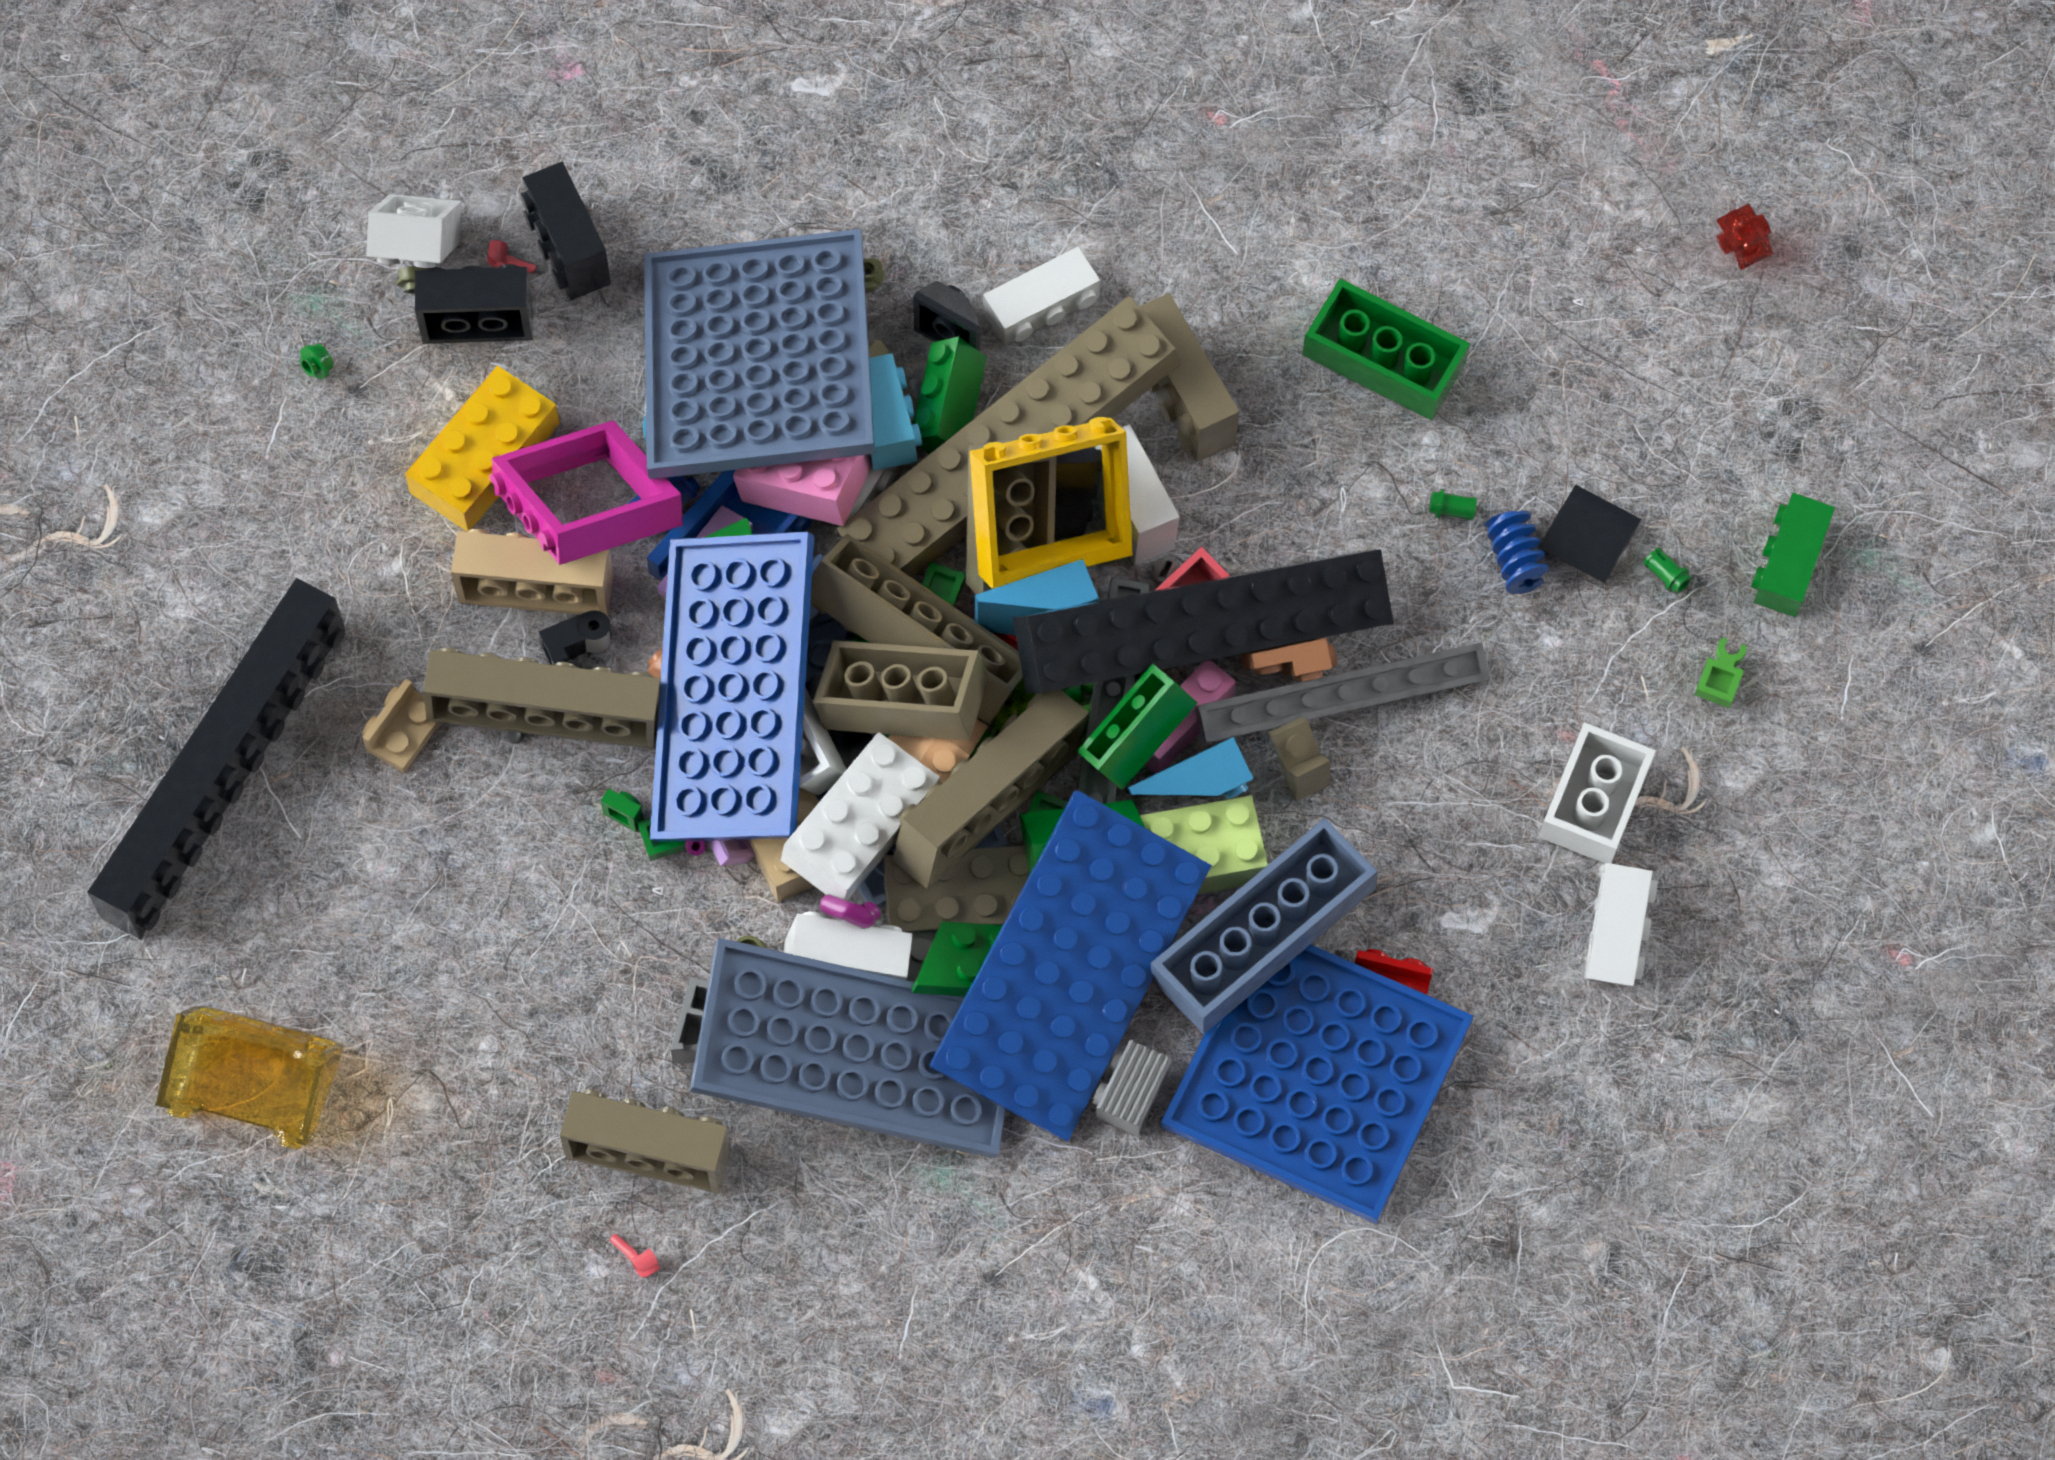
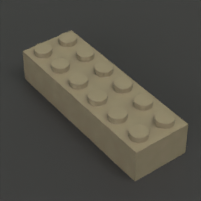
M846 534L833 547L812 574L811 606L819 611L826 612L839 621L844 629L858 634L869 643L979 651L989 679L976 719L983 720L990 725L1022 682L1019 652L849 534Z
M442 648L440 651L430 649L423 689L427 721L654 749L658 724L660 678H654L649 673L633 672L630 675L615 673L614 670L607 667H595L593 670L577 668V666L568 662H557L554 665L539 663L537 660L528 657L511 660L503 659L494 653L488 652L471 655L463 654L455 648Z
M1060 689L1048 691L1044 695L1041 693L1036 694L1019 717L1017 715L1011 716L994 739L992 737L986 738L970 760H961L945 782H936L929 789L925 799L917 806L911 804L902 813L899 819L901 823L900 831L894 840L896 848L892 861L928 889L1077 756L1089 712Z

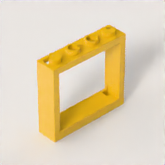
M1097 417L1091 419L1086 424L1077 426L1063 425L1055 428L1052 432L1039 435L1025 434L1020 436L1018 440L1006 443L992 442L984 445L983 448L970 451L978 574L992 589L1083 559L1086 567L1133 555L1126 431L1113 419ZM1101 445L1106 530L998 556L992 471Z

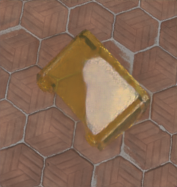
M194 1006L176 1014L155 1105L167 1108L166 1113L168 1115L178 1118H190L191 1113L205 1111L274 1130L273 1135L280 1138V1145L302 1149L303 1145L306 1146L312 1142L340 1061L343 1044L332 1039L224 1010Z

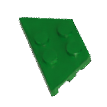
M942 921L912 987V993L966 996L1003 925Z

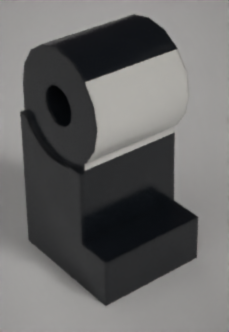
M597 610L578 614L538 631L540 646L550 665H554L557 662H568V660L587 652H602L608 648L612 639L609 618L606 614Z

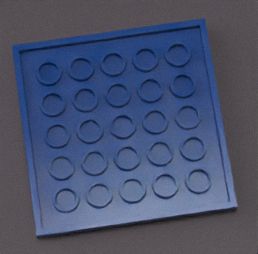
M1310 944L1204 1034L1161 1121V1128L1377 1224L1473 1022L1474 1015Z

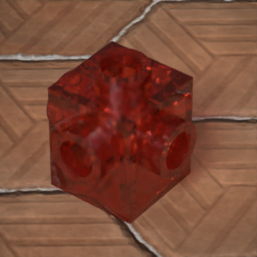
M1750 203L1731 210L1726 215L1716 219L1721 232L1716 235L1717 242L1724 255L1731 253L1740 270L1773 255L1767 236L1772 233L1763 213L1756 216Z

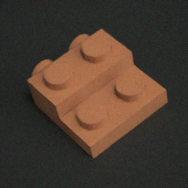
M1326 638L1240 654L1243 668L1254 669L1255 674L1261 673L1263 675L1282 671L1283 675L1294 676L1295 681L1301 680V682L1322 678V670L1337 666L1333 644L1328 645Z

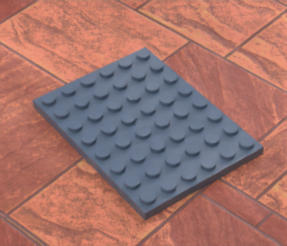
M861 229L644 254L646 446L649 479L875 454L864 250Z

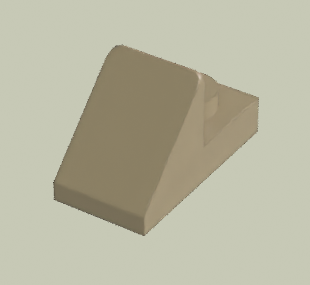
M1300 717L1268 732L1293 800H1301L1330 786V760L1320 754L1307 719Z

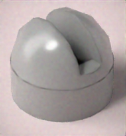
M1169 556L1159 558L1152 566L1151 577L1154 584L1159 587L1180 567L1179 562ZM1165 565H1169L1171 567L1167 577L1160 576Z

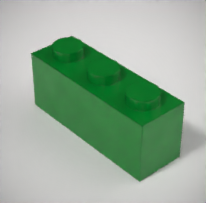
M960 337L932 342L928 354L913 424L918 423L921 434L922 446L918 447L929 455L974 418L987 357Z
M1793 492L1788 505L1780 503L1773 522L1774 525L1780 526L1777 536L1769 534L1762 556L1768 558L1766 567L1758 566L1751 588L1757 589L1753 603L1796 618L1835 509L1834 506Z
M1152 664L1077 752L1123 790L1198 702L1157 666Z

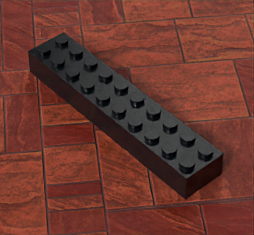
M1381 549L1363 550L1012 617L1026 693H1043L1145 673L1152 664L1159 669H1165L1394 624Z
M298 578L294 580L87 891L101 919L138 939L142 938L146 930L151 931L156 926L163 904L167 898L172 899L177 894L182 883L181 877L188 866L193 867L198 862L203 850L202 845L209 835H214L219 830L223 822V813L230 803L234 804L240 798L244 789V781L250 772H256L261 766L265 749L271 741L275 742L282 734L285 726L284 720L291 710L295 711L301 705L305 696V688L311 679L316 680L322 673L325 666V658L330 650L338 648L345 636V626L335 597Z

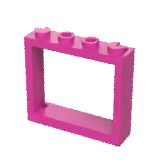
M614 420L492 458L493 474H490L489 480L494 484L495 495L502 497L511 514H516L520 518L526 531L529 534L532 533L538 539L543 551H548L559 565L683 525L681 493L666 477L649 479L647 456ZM606 459L642 500L562 525L527 483Z

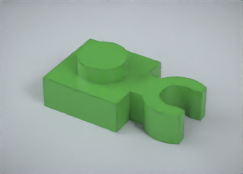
M1723 637L1716 648L1717 660L1708 657L1694 695L1730 708L1744 670L1735 666L1743 661L1747 648L1746 645L1742 644L1737 654H1729L1725 650L1727 638Z

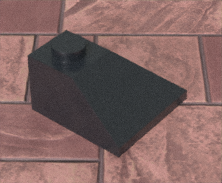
M935 281L915 293L913 296L915 332L933 342L960 337L980 352V326L969 299L959 288L953 285L946 286L939 281Z

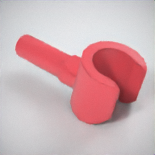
M499 240L489 242L487 261L491 267L499 268L505 264H513L519 267H526L529 273H535L536 265L507 255L508 244Z
M617 1234L612 1235L610 1238V1242L631 1261L640 1277H648L660 1269L658 1261L650 1248L638 1255L635 1249Z

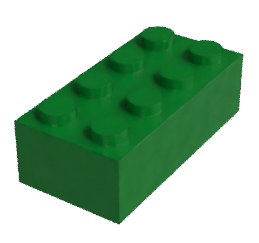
M1339 278L1305 334L1302 355L1432 421L1466 364L1470 343Z

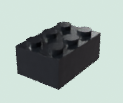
M563 161L522 177L525 190L520 193V198L525 208L523 214L530 231L536 230L539 237L537 243L544 260L550 259L554 268L551 272L558 289L562 290L565 288L570 300H574L611 285L606 249Z
M505 264L499 268H481L471 265L465 266L462 269L433 267L425 270H415L414 310L423 344L533 340V299L526 267Z

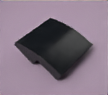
M1575 485L1538 548L1605 584L1642 519Z

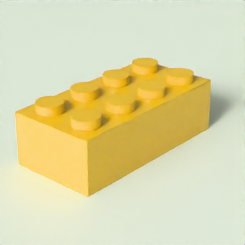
M497 365L405 473L410 494L468 532L500 496L495 495L494 484L489 480L490 474H493L492 458L545 442L560 424L557 405Z

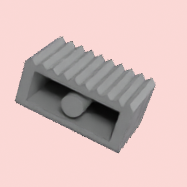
M1129 1040L1125 1050L1118 1048L1109 1066V1070L1114 1073L1108 1084L1100 1083L1092 1101V1104L1097 1105L1096 1118L1139 1137L1170 1073L1172 1059L1164 1056L1162 1053H1157L1155 1050H1150L1148 1047L1135 1043L1133 1040Z

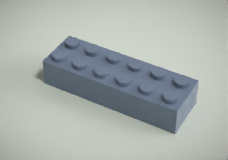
M1324 818L1151 962V973L1154 975L1152 982L1204 1035L1376 889L1378 871Z

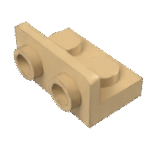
M407 679L399 687L395 686L391 689L385 699V707L378 717L373 716L369 719L362 733L366 751L402 773L407 771L441 724V722L427 721L424 696L415 691L413 683Z

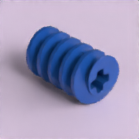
M1529 511L1501 513L1490 518L1485 523V526L1488 528V538L1493 542L1492 550L1497 555V564L1502 568L1501 576L1507 581L1505 583L1506 591L1510 594H1522L1537 589L1544 583L1541 576L1549 571L1547 564H1536L1544 559L1545 554L1541 550L1532 551L1540 545V539L1529 537L1536 530L1535 525L1524 524L1531 519Z

